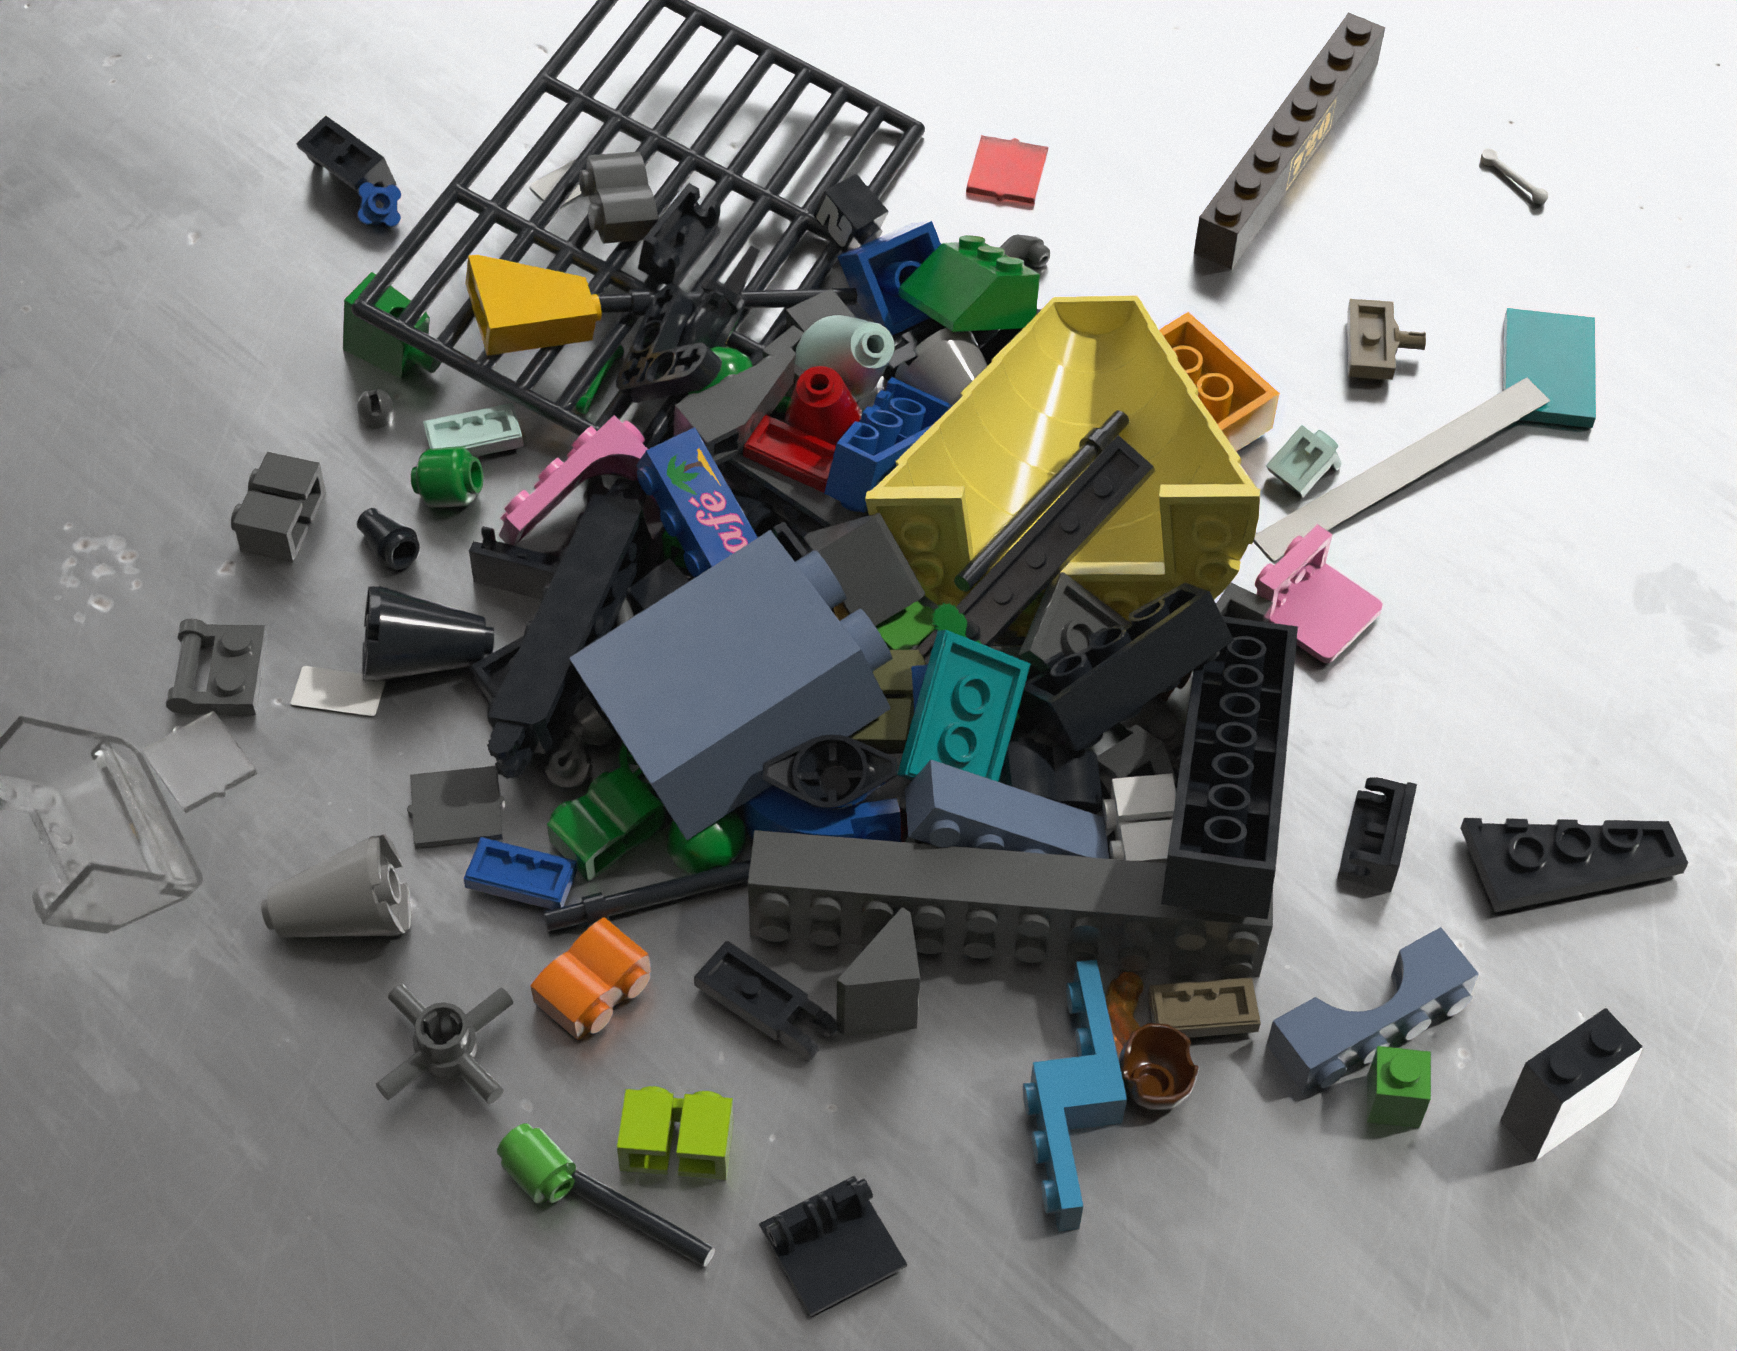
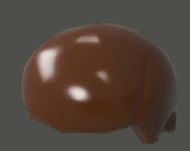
M1147 1023L1132 1031L1119 1055V1065L1127 1096L1133 1099L1136 1104L1151 1110L1172 1109L1187 1100L1196 1082L1195 1077L1198 1075L1199 1070L1198 1065H1194L1190 1055V1039L1168 1024Z

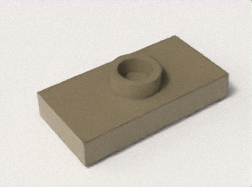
M1252 978L1149 985L1148 999L1152 1022L1168 1024L1185 1034L1188 1038L1259 1032L1261 1022Z

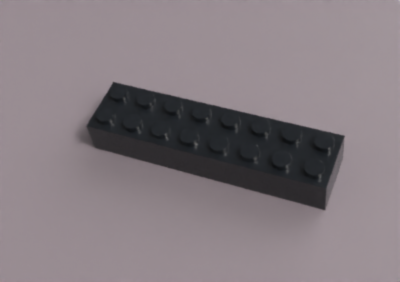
M1222 616L1234 641L1221 649L1219 656L1208 664L1197 666L1193 670L1161 904L1189 910L1197 909L1232 914L1238 917L1268 920L1276 872L1298 626Z

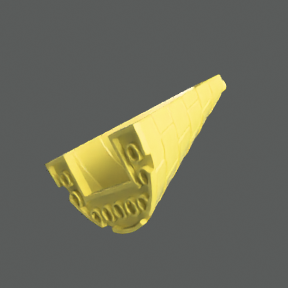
M1137 295L1053 297L1027 326L991 360L992 362L960 392L961 398L896 460L897 467L877 486L866 493L865 501L869 516L876 513L881 514L923 588L925 596L936 605L949 604L950 602L951 605L956 607L1005 554L968 592L960 590L955 585L954 578L1071 458L1080 448V440L1092 428H1099L1115 411H1122L1128 416L1129 424L1121 431L1119 436L1154 466L1155 472L1061 572L1067 574L1129 622V613L1185 582L1210 591L1215 600L1238 574L1241 564L1240 560L1248 544H1253L1260 511V489L1256 487L1242 468L1240 456L1198 397V388L1178 362V356L1159 331ZM1021 537L1006 551V553L1021 539ZM1046 588L1007 628L1017 631V637L1027 636Z

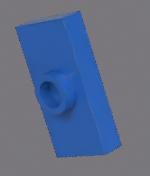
M480 837L464 876L465 888L548 909L564 907L578 870L577 861Z

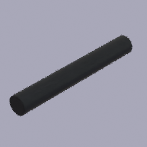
M575 1170L571 1175L575 1182L570 1191L703 1267H706L715 1252V1247L579 1170Z

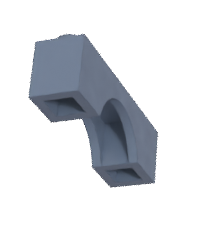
M1440 927L1399 950L1391 974L1395 995L1387 1003L1372 1010L1347 1011L1333 1007L1314 997L1273 1020L1266 1046L1302 1093L1317 1085L1326 1088L1342 1078L1347 1068L1361 1060L1365 1064L1372 1062L1377 1046L1389 1047V1044L1403 1036L1407 1040L1413 1039L1425 1031L1431 1024V1020L1443 1013L1453 1016L1462 1011L1473 999L1471 993L1479 973Z

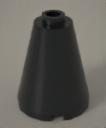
M368 587L364 617L365 642H363L362 648L363 680L378 682L471 667L472 664L483 659L484 655L488 656L493 653L494 627H486L485 617L386 587Z

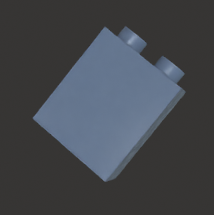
M771 530L569 658L686 840L772 786L763 780L764 762L815 737L822 735H843L848 737L891 709L873 671L892 660L893 657L872 621L861 608L839 621L831 609L847 600L825 560L816 550H813L794 562Z

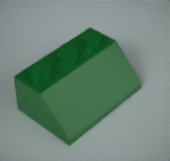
M964 235L959 237V242L942 243L899 287V297L952 332L1024 328L1037 313L1040 274L1025 266L1022 259L1009 257L1004 254L1005 250L1003 248L990 246L985 243V238Z

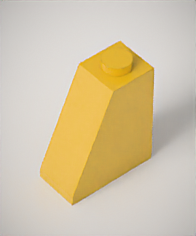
M477 254L468 256L465 284L487 356L593 340L595 324L597 321H601L602 312L599 297L597 294L591 295L586 277Z

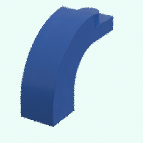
M772 785L739 806L740 816L746 825L747 833L752 839H754V831L756 830L901 842V816L897 798L854 804L842 809H820Z

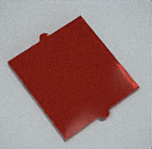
M981 135L967 182L966 192L995 197L1000 202L1006 199L1035 204L1049 147L1019 142L1018 138L1008 140Z

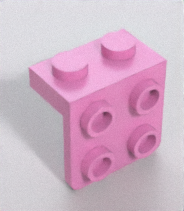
M1317 524L1304 538L1300 535L1295 537L1280 561L1275 565L1272 563L1267 564L1257 576L1254 585L1257 588V595L1273 602L1269 623L1298 626L1296 645L1319 661L1331 663L1380 615L1382 602L1326 564L1333 534Z

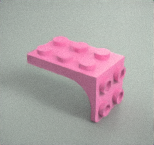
M615 415L598 431L592 426L587 428L571 445L573 449L567 454L568 459L564 463L559 458H556L538 476L540 480L534 485L536 489L534 492L529 494L525 489L522 490L504 508L506 512L500 518L504 524L498 536L506 544L515 546L577 486L591 477L611 474L622 476L632 481H638V468L636 465L645 451L648 450L642 444L645 439L641 432L627 420L622 423Z

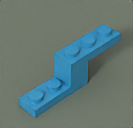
M1097 959L1076 962L1073 982L1066 983V999L1070 1014L1078 1013L1081 1028L1075 1031L1078 1057L1033 1062L1030 1083H1023V1101L1026 1114L1036 1116L1038 1131L1032 1132L1034 1158L1036 1164L1045 1163L1048 1180H1042L1041 1182L1043 1205L1046 1213H1055L1058 1232L1080 1229L1084 1207L1068 1130L1122 1124L1127 1102Z

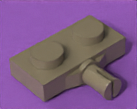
M1349 299L1347 308L1348 377L1393 380L1396 369L1395 355L1398 348L1424 351L1426 331H1401L1394 318V301Z

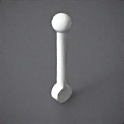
M1486 148L1482 151L1480 158L1482 164L1495 166L1529 192L1535 203L1544 204L1547 202L1549 193L1546 189L1542 187L1536 188L1498 159V152L1496 150Z

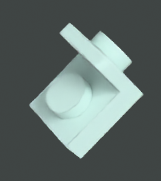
M1301 425L1268 462L1266 467L1271 474L1303 498L1330 467L1337 471L1342 466L1336 451L1339 445L1324 431L1318 429L1314 434L1304 425Z

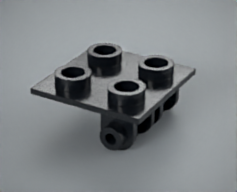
M854 1175L759 1223V1227L810 1316L907 1267L901 1252L869 1201L873 1198V1193L864 1178L857 1180Z

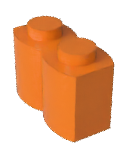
M604 917L590 926L567 952L553 960L530 985L533 1001L577 1040L583 1038L589 1032L597 1033L610 1021L615 1005L627 997L630 999L636 997L647 986L651 972L649 954Z

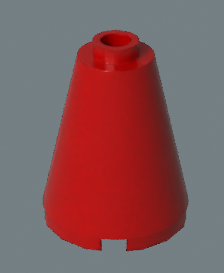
M815 366L807 369L800 375L782 422L836 446L837 442L855 421H860L862 410L841 376L835 370L826 366Z

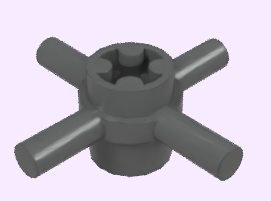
M404 984L394 987L389 993L388 999L415 1026V1034L413 1036L415 1054L376 1083V1087L383 1097L390 1100L427 1071L434 1077L442 1079L456 1078L461 1075L488 1104L498 1100L504 1089L474 1058L478 1048L476 1032L513 1005V1000L507 991L502 987L465 1014L456 1005L445 1002L436 1003L426 1008ZM442 1038L444 1044L437 1045L434 1042Z

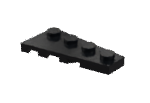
M1464 818L1460 827L1495 912L1682 874L1689 863L1669 821L1605 820L1603 825L1578 824V820L1557 819L1556 824H1528V819L1506 818L1505 824L1482 823V818Z

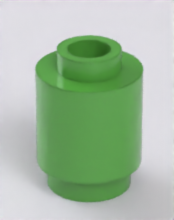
M528 1123L520 1124L512 1129L498 1145L497 1154L502 1159V1168L535 1203L540 1204L548 1200L551 1203L557 1202L573 1187L575 1180L571 1175L576 1170L575 1163L541 1128H533Z

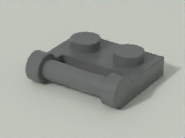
M192 618L181 621L178 631V640L181 642L177 671L174 687H171L167 693L166 707L177 714L256 715L268 640L266 626L206 624L201 620ZM200 647H213L206 692L194 691Z

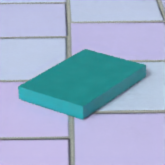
M1515 308L1506 309L1504 316L1503 391L1528 378L1550 400L1518 420L1593 428L1596 420L1595 317Z
M948 630L937 631L897 775L913 780L930 760H934L998 782L1030 663Z

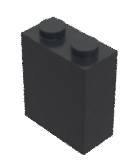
M1604 1008L1525 1062L1500 1122L1536 1161L1614 1106L1643 1046L1607 1008Z

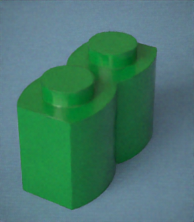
M624 766L611 773L604 772L591 783L586 795L574 801H565L552 812L550 821L547 823L549 842L565 858L576 860L578 871L589 881L613 866L626 851L639 846L649 839L665 823L663 804Z

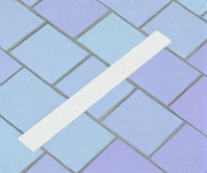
M1525 378L1255 534L1254 540L1273 561H1276L1284 556L1287 547L1295 537L1300 535L1304 538L1317 524L1325 530L1331 529L1548 403L1550 400L1528 378Z

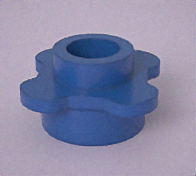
M370 182L363 183L358 190V195L362 198L360 210L357 213L360 222L365 225L379 226L385 224L388 227L396 226L401 219L397 211V201L401 198L400 189L395 185H388L384 188L375 187ZM381 201L383 208H377L375 203Z

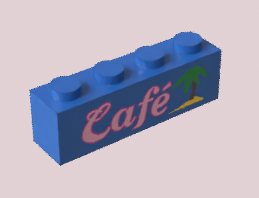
M695 427L645 451L636 465L638 468V481L644 492L649 496L653 495L661 509L660 518L662 524L670 536L677 537L685 551L683 556L686 567L694 578L758 538Z

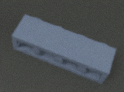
M930 760L905 788L908 837L937 847L955 846L1109 859L1104 817L934 760Z

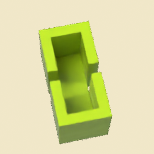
M646 1086L640 1090L625 1089L617 1143L620 1171L668 1175L675 1122H680L676 1151L677 1157L680 1158L678 1176L727 1180L734 1124L733 1098L722 1097L720 1094L712 1091L684 1094V1099L674 1098V1093L656 1086Z

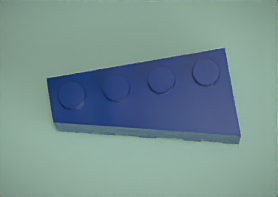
M891 377L887 382L886 390H881L876 395L874 405L872 407L867 406L862 412L860 421H855L837 442L824 494L839 500L841 505L848 510L863 513L868 511L865 501L867 491L872 490L897 467L896 460L953 405Z

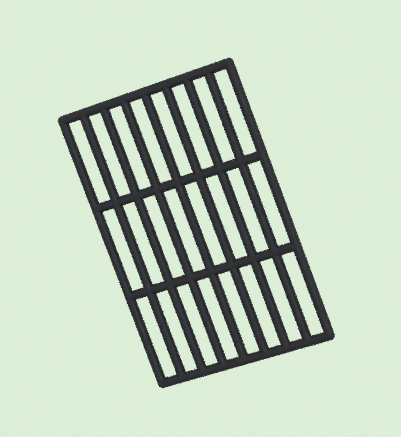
M597 0L354 301L351 310L356 317L577 436H580L590 426L598 431L614 415L620 420L633 401L619 390L595 424L571 411L640 316L631 317L629 312H621L556 402L532 391V389L566 344L540 348L518 379L514 381L493 370L504 353L487 356L484 349L475 360L453 348L476 319L470 297L437 339L414 327L495 223L517 234L499 258L501 260L519 263L534 243L556 255L546 269L565 273L573 264L594 275L588 283L591 295H603L610 284L628 294L630 289H649L650 293H658L664 285L660 281L648 275L643 282L621 270L643 240L619 242L606 261L583 250L596 232L590 228L588 214L567 241L545 230L546 226L579 185L580 170H586L587 156L602 155L617 134L622 132L641 142L635 152H640L645 166L657 151L679 162L654 195L658 219L694 171L716 182L699 205L705 211H708L714 201H717L719 206H721L731 191L754 202L690 292H704L701 286L706 277L716 282L722 278L769 210L791 221V223L743 291L766 290L807 230L829 241V243L797 289H818L838 261L837 256L843 253L842 249L813 216L824 191L842 181L884 121L905 133L868 185L870 190L880 199L924 135L925 125L919 120L688 0H648L577 90L558 80L557 77L619 1ZM664 7L685 17L681 25L615 109L594 98ZM700 26L722 37L653 128L631 118ZM737 45L758 56L690 148L668 137ZM773 64L794 74L792 80L727 168L705 157ZM810 83L831 94L765 187L743 177V174ZM545 92L567 103L491 200L468 189ZM846 102L867 112L868 114L802 207L780 196ZM582 112L604 123L529 221L507 209ZM456 203L479 214L398 318L375 306ZM791 307L783 308L760 343L737 332L752 308L743 309L725 347L737 349L750 359L753 366L757 365L763 359V349L786 332V309ZM688 393L667 398L642 434L645 439L642 444L647 449L656 446L674 421L675 405L688 396Z

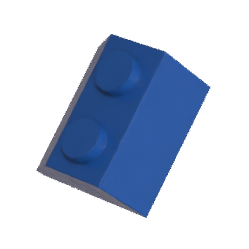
M933 221L908 224L837 256L849 287L856 288L859 305L874 323L884 326L891 335H895L931 318L899 297V287L941 245Z

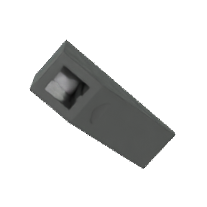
M789 348L775 356H767L757 365L739 374H731L722 379L718 384L698 394L693 393L686 396L680 403L675 405L674 435L677 436L695 427L716 465L743 453L745 443L765 414L771 415L792 386L796 353L792 348Z

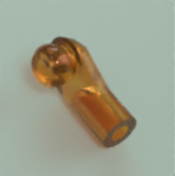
M1133 972L1121 973L1117 979H1113L1110 982L1105 993L1112 1032L1122 1046L1125 1045L1132 1031L1140 1028L1133 1014L1139 1001V996L1144 990V985L1141 978Z

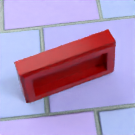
M765 414L745 443L743 456L824 493L836 446Z

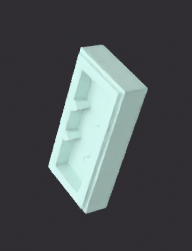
M513 403L423 421L429 449L458 446L466 448L472 456L477 457L524 447Z

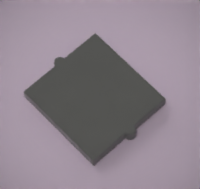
M496 766L410 775L412 805L407 807L408 816L413 818L415 849L479 842L480 837L491 840H503L501 809L505 807V800L503 796L499 795Z

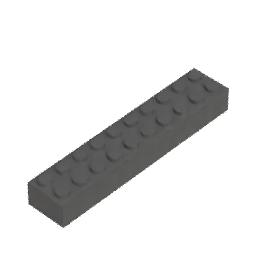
M755 830L748 878L750 936H758L772 942L795 939L812 941L822 946L844 943L867 947L903 907L911 913L916 951L923 954H936L942 951L965 953L973 958H988L991 956L1015 957L1029 963L1042 960L1064 961L1074 966L1079 961L1097 959L1098 964L1120 966L1129 971H1140L1150 968L1171 970L1179 975H1193L1199 972L1222 974L1230 979L1260 977L1273 928V890L1268 920L1238 917L1232 914L1197 909L1189 910L1176 906L1162 905L1167 863L955 846L937 847L930 844Z

